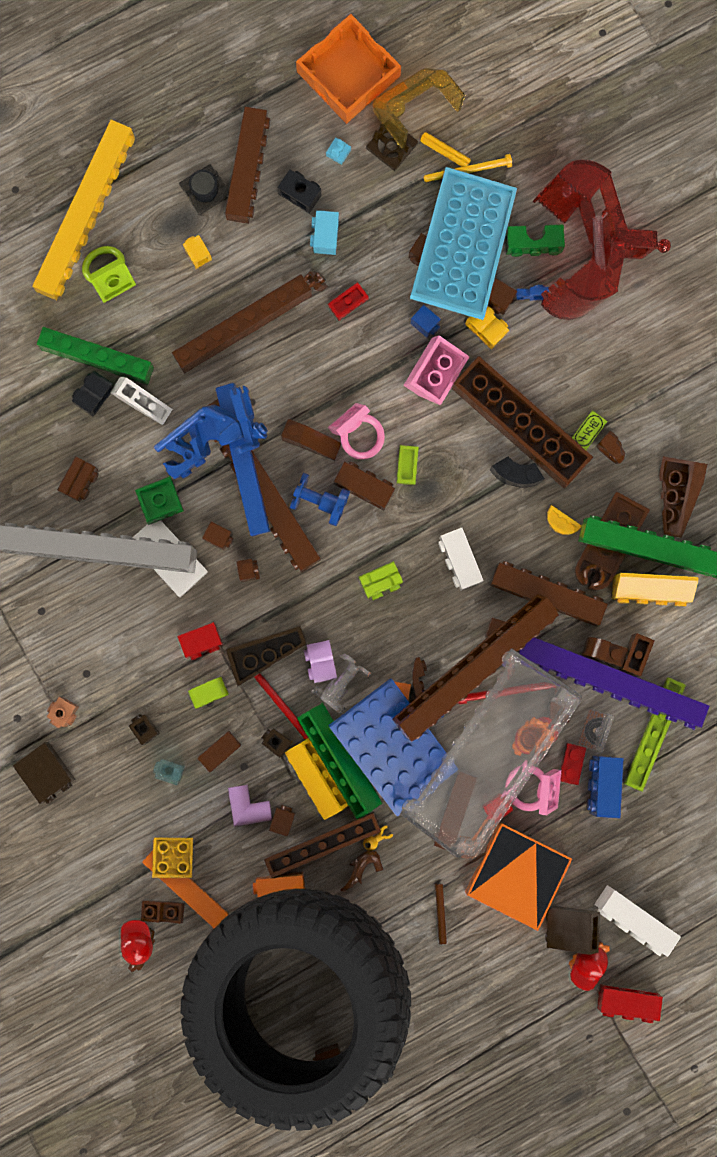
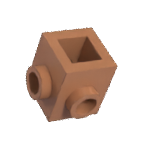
M58 697L56 702L50 704L47 710L49 712L47 718L51 719L50 723L58 728L61 726H71L77 717L75 713L79 706L64 697Z

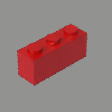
M600 984L597 1008L602 1015L607 1017L621 1015L626 1020H634L635 1017L641 1018L643 1022L653 1023L654 1020L660 1021L663 997L655 992Z

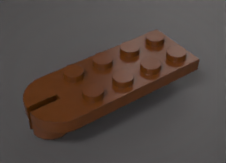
M615 492L601 521H616L620 523L619 526L638 527L639 531L650 509L619 492ZM587 544L575 566L577 581L582 586H586L593 572L595 575L587 589H604L613 580L626 554Z

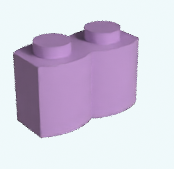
M329 640L307 645L304 654L306 661H310L311 668L308 669L310 680L314 679V683L337 679Z

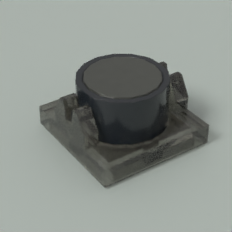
M211 164L179 182V186L198 215L213 208L229 196L222 178L219 177L218 172L213 169Z

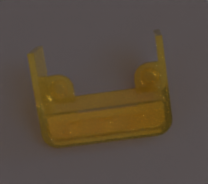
M423 68L374 100L373 112L382 124L387 127L386 129L401 148L405 147L408 130L398 118L404 114L405 104L433 86L439 88L457 113L461 110L465 94L446 71Z

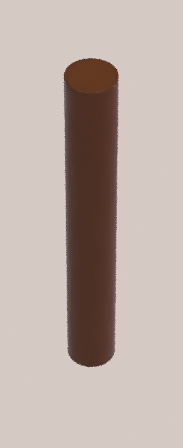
M435 884L439 944H447L443 884Z

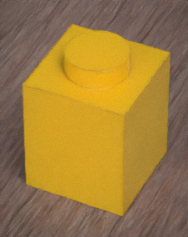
M199 235L188 238L183 244L184 250L195 269L212 260L208 249Z

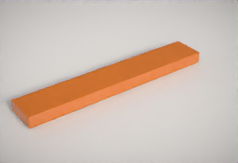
M153 850L142 861L151 871L153 867ZM160 878L213 928L229 915L225 909L191 878Z

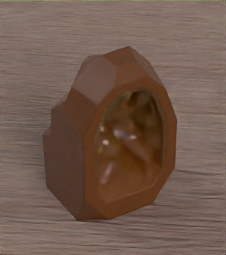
M609 431L596 447L612 462L620 464L624 460L625 451L618 437Z

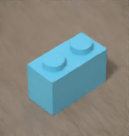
M316 210V217H312V228L315 229V232L310 237V246L313 247L314 253L336 255L339 212Z

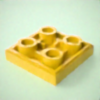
M153 838L152 878H192L193 838Z

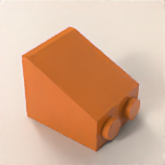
M303 871L280 874L273 878L271 876L257 877L256 883H253L254 895H258V897L281 890L305 889Z

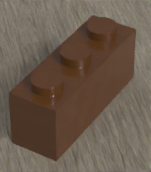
M344 461L334 480L335 486L350 491L354 496L383 511L395 491L391 482L385 479L383 481L377 479L374 473L368 470L366 472L360 470L359 466L353 462L348 464Z

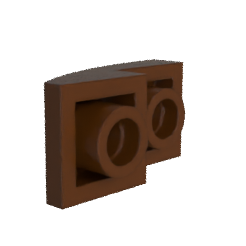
M420 657L415 658L412 670V685L415 699L425 691L423 681H419L418 678L425 676L424 672L427 671L425 661L420 660Z
M228 731L197 759L211 772L234 753L241 744Z
M143 900L141 921L181 924L184 918L185 903Z

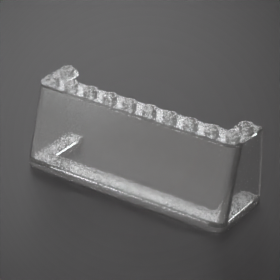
M512 648L502 657V666L506 669L498 675L494 687L487 691L486 699L477 706L474 717L465 724L461 736L454 740L453 748L442 758L443 763L439 769L432 773L428 785L421 789L420 797L418 799H408L403 804V810L400 815L454 857L473 859L478 855L582 700V695Z

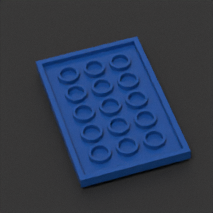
M390 678L328 726L398 817L459 769L429 728L423 732L419 739L411 742L396 726L392 719L410 703Z

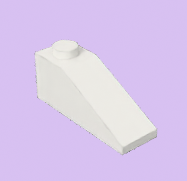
M120 377L110 392L161 425L164 424L173 410L126 377Z

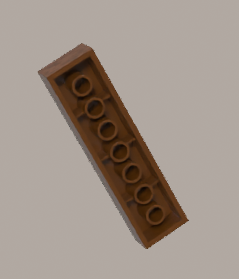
M480 356L453 383V391L564 489L593 458L591 454Z

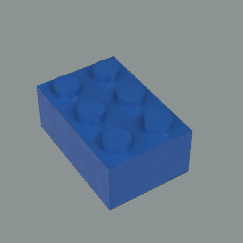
M592 756V760L590 759L589 771H592V776L588 780V791H591L590 799L587 800V810H590V814L596 817L621 818L623 758Z

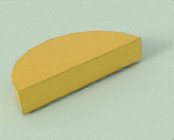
M550 505L547 512V520L555 532L562 535H570L582 527V525Z

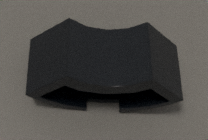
M509 456L490 468L491 473L499 481L519 488L533 487L542 483L545 479L535 463L520 465L513 462Z

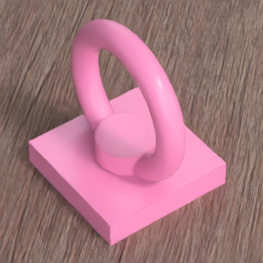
M355 403L334 421L328 429L333 434L340 436L342 447L349 456L364 460L375 456L381 450L385 434L381 423L375 417L367 415L370 410L366 405ZM362 422L370 423L377 432L376 444L366 452L354 450L348 441V433L356 430Z
M520 765L514 768L506 779V794L515 807L524 811L539 809V814L548 815L558 809L561 770L553 769L544 773L533 765ZM521 773H532L541 781L537 790L538 801L524 803L516 797L513 783L515 778Z

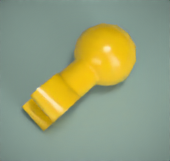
M382 826L381 832L375 836L372 835L363 840L364 848L368 851H373L377 848L378 842L383 839H390L393 834L382 836L383 831L388 826ZM365 843H369L368 848L365 847Z

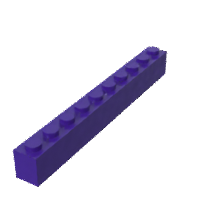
M532 638L517 654V657L520 658L519 662L529 666L531 663L538 665L537 669L548 673L551 670L556 672L557 677L565 680L569 677L575 680V684L583 687L587 684L593 687V691L603 694L605 691L610 693V697L615 700H628L629 705L640 708V706L648 708L647 712L657 716L661 713L666 715L665 719L675 723L679 720L684 722L685 727L695 730L696 727L702 728L710 707L694 699L537 638Z

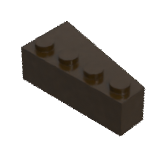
M301 625L227 648L226 652L237 687L305 646L306 640Z

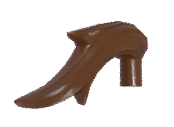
M366 851L350 863V866H354L353 874L340 891L352 888L357 882L362 884L363 872L367 865L371 863L374 864L376 872L382 871L380 855L376 851Z

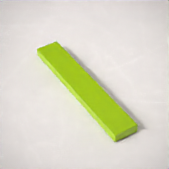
M669 677L666 678L663 688L681 695L686 687L685 684ZM661 713L658 716L651 715L623 784L643 792L671 721L665 719L666 715Z

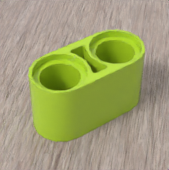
M222 676L188 691L195 709L229 695Z

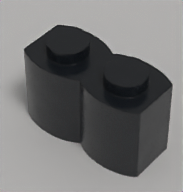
M96 371L87 374L83 381L84 385L80 389H76L72 395V402L92 417L99 411L114 387L112 382Z

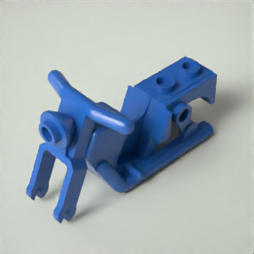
M243 386L244 393H242L240 387H236L237 395H235L233 388L230 390L236 416L217 405L202 407L154 446L157 452L166 448L169 451L182 455L184 460H186L183 463H178L175 460L163 463L171 477L174 479L182 477L184 479L192 473L191 469L196 466L198 468L206 462L205 458L211 452L209 440H217L220 445L224 446L244 437L247 444L237 446L235 449L237 454H241L258 448L260 446L258 439L267 438L268 430L265 425L253 421L254 412L249 397V390L246 386ZM188 433L191 436L190 444L183 439Z

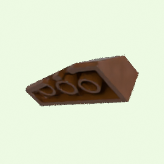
M663 456L659 478L662 482L663 490L661 492V499H663L664 510L662 511L664 534L682 538L703 486L708 464Z

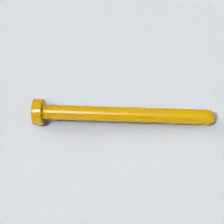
M506 154L505 158L459 167L455 168V170L473 173L501 166L510 168L512 167V158L510 154ZM444 171L423 176L424 182L443 179Z

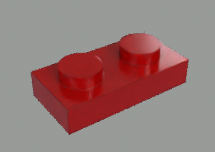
M357 282L328 303V307L339 321L367 301L369 296Z
M566 743L561 766V782L579 785L586 747Z

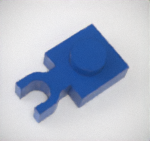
M535 285L530 287V289H517V300H549V287Z

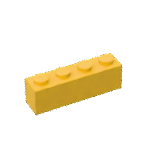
M309 738L284 752L324 820L348 806Z

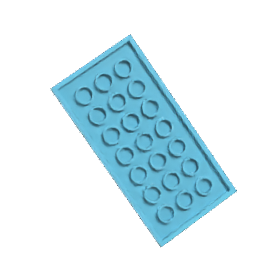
M445 168L410 299L481 320L484 319L517 188L452 168Z

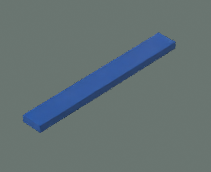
M235 383L216 387L220 407L236 416L230 396L232 388L235 391V395H237ZM243 437L230 443L229 447L250 536L253 537L271 531L252 452L248 451L237 454L235 451L237 446L247 444Z

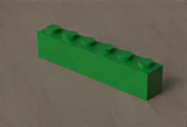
M42 327L37 341V346L42 351L146 385L149 384L154 370L150 361L46 327Z
M324 703L297 718L355 818L359 819L383 804L369 779L328 725L334 722Z

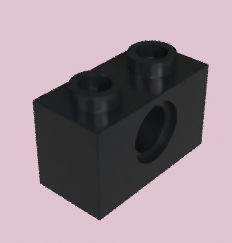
M289 169L277 187L280 196L309 214L322 196L321 188L316 182L308 181L303 174L298 171L294 172ZM300 187L305 189V191L301 193L297 192L296 190Z

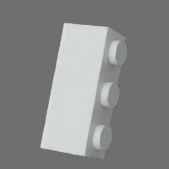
M463 528L441 535L438 545L441 552L446 553L448 559H445L448 569H452L454 573L452 579L455 587H459L460 591L482 583L484 580Z

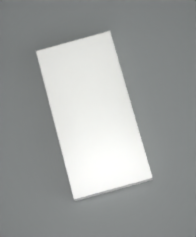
M161 520L150 525L147 524L133 537L136 540H139V537L151 538L155 542H158L159 539L170 540L174 544H178L179 541ZM197 559L195 573L154 569L180 598L208 573Z

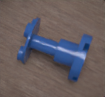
M303 473L300 480L302 485H297L293 494L296 498H293L290 508L296 510L301 499L319 505V510L331 514L329 524L337 526L350 491L343 488L339 497L328 492H324L322 495L306 488L309 474Z

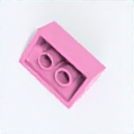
M440 335L433 337L404 383V386L418 396L441 405L469 356Z

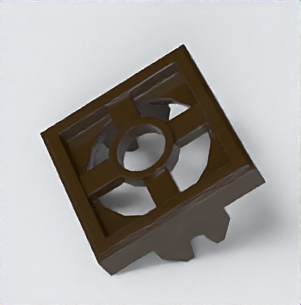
M389 119L385 124L380 125L378 131H375L373 139L367 144L366 149L395 171L416 147L418 141ZM388 132L398 133L395 138L390 139L383 135ZM402 138L406 142L404 150L399 148V142ZM379 140L385 144V150L382 153L378 147ZM391 141L395 142L397 148L389 150L387 144ZM389 154H398V157L395 158L387 157Z

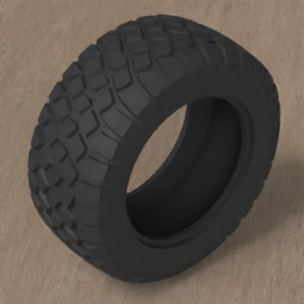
M287 889L269 893L247 902L225 917L211 931L200 945L188 968V975L185 977L182 989L184 996L181 998L180 1013L184 1016L181 1019L183 1035L187 1037L185 1045L189 1056L195 1058L193 1065L199 1076H205L204 1083L213 1094L217 1092L220 1094L219 1100L228 1108L234 1106L237 1108L236 1113L248 1120L251 1117L255 1118V1123L266 1127L275 1124V1129L290 1131L291 1127L295 1126L297 1131L311 1130L314 1124L317 1128L333 1124V1119L340 1121L352 1114L351 1110L357 1111L369 1101L368 1098L373 1097L382 1087V1083H385L392 1073L394 1066L400 1058L411 1019V991L407 987L410 985L408 973L402 966L404 961L399 950L393 947L395 942L388 932L385 933L382 930V925L373 916L367 915V911L356 903L352 904L348 899L339 895H332L330 892L321 890ZM278 948L296 949L317 957L336 973L347 990L353 1010V1034L350 1046L345 1051L324 1060H298L275 1050L260 1036L249 1017L245 1002L246 976L256 954Z

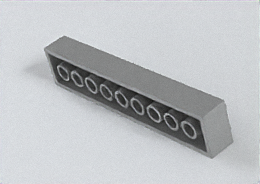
M5 523V526L0 525V551L9 554L195 573L197 550L189 542L178 541V544H174L170 540L159 539L158 542H155L151 538L139 537V540H136L132 536L120 535V538H117L108 533H101V536H98L89 531H82V534H79L70 529H63L60 532L51 527H43V530L32 525H24V528L13 523Z

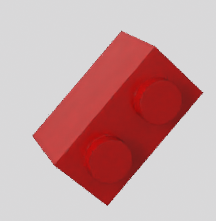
M214 622L177 636L185 658H191V660L202 657L201 653L209 651V653L220 650L219 646L223 645Z

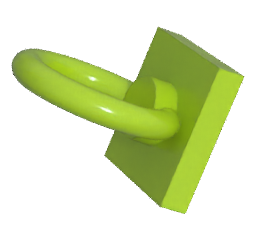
M103 246L94 249L85 257L82 264L83 276L93 284L103 303L136 286L125 265V257L119 249ZM103 254H112L117 258V260L90 273V264L96 257Z

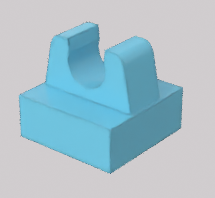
M335 137L326 152V156L342 165L351 151V146Z

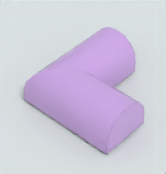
M248 785L228 788L234 827L273 820L270 801L250 803Z

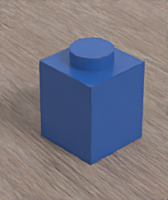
M423 305L411 318L410 324L428 338L430 334L435 335L440 329L441 319Z

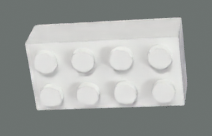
M608 885L594 904L599 908L597 912H600L609 921L615 919L613 922L626 933L630 930V935L643 945L647 942L646 947L659 956L663 953L668 957L681 936Z

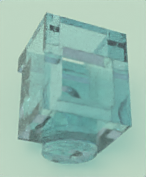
M161 759L160 762L157 761L153 772L156 774L154 778L179 785L185 766ZM167 767H170L172 769V773L170 775L166 773Z

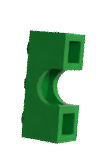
M545 225L542 231L543 238L539 240L529 238L526 226H508L505 235L506 255L519 257L523 254L539 256L542 253H549V255L554 256L562 253L565 247L564 225Z

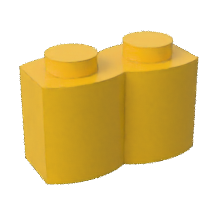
M487 306L483 320L470 316L465 324L485 345L493 349L507 335L509 329L507 323L502 319L496 318L494 311Z

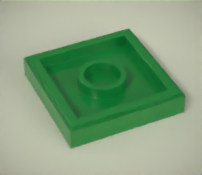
M171 476L135 490L148 525L184 511Z

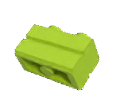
M394 561L358 577L367 599L372 597L373 600L382 597V593L390 590L391 593L400 589V585L403 584Z

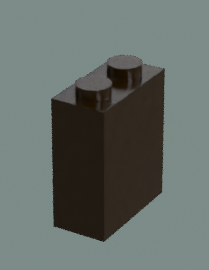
M44 742L13 765L39 804L44 802L49 804L57 798L55 794L61 790L62 792L67 791L73 786L71 783L76 780L49 742Z
M562 906L549 907L546 914L548 922L545 935L547 948L588 955L599 953L600 912Z

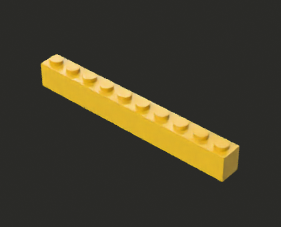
M110 120L32 287L37 293L56 301L64 293L65 282L72 276V267L74 263L78 262L81 255L80 250L82 246L87 244L88 233L96 224L95 218L104 207L103 201L111 192V184L119 175V167L127 158L126 152L134 143L135 137L130 127Z

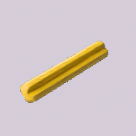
M425 132L422 135L420 141L461 167L470 164L471 159L431 134Z

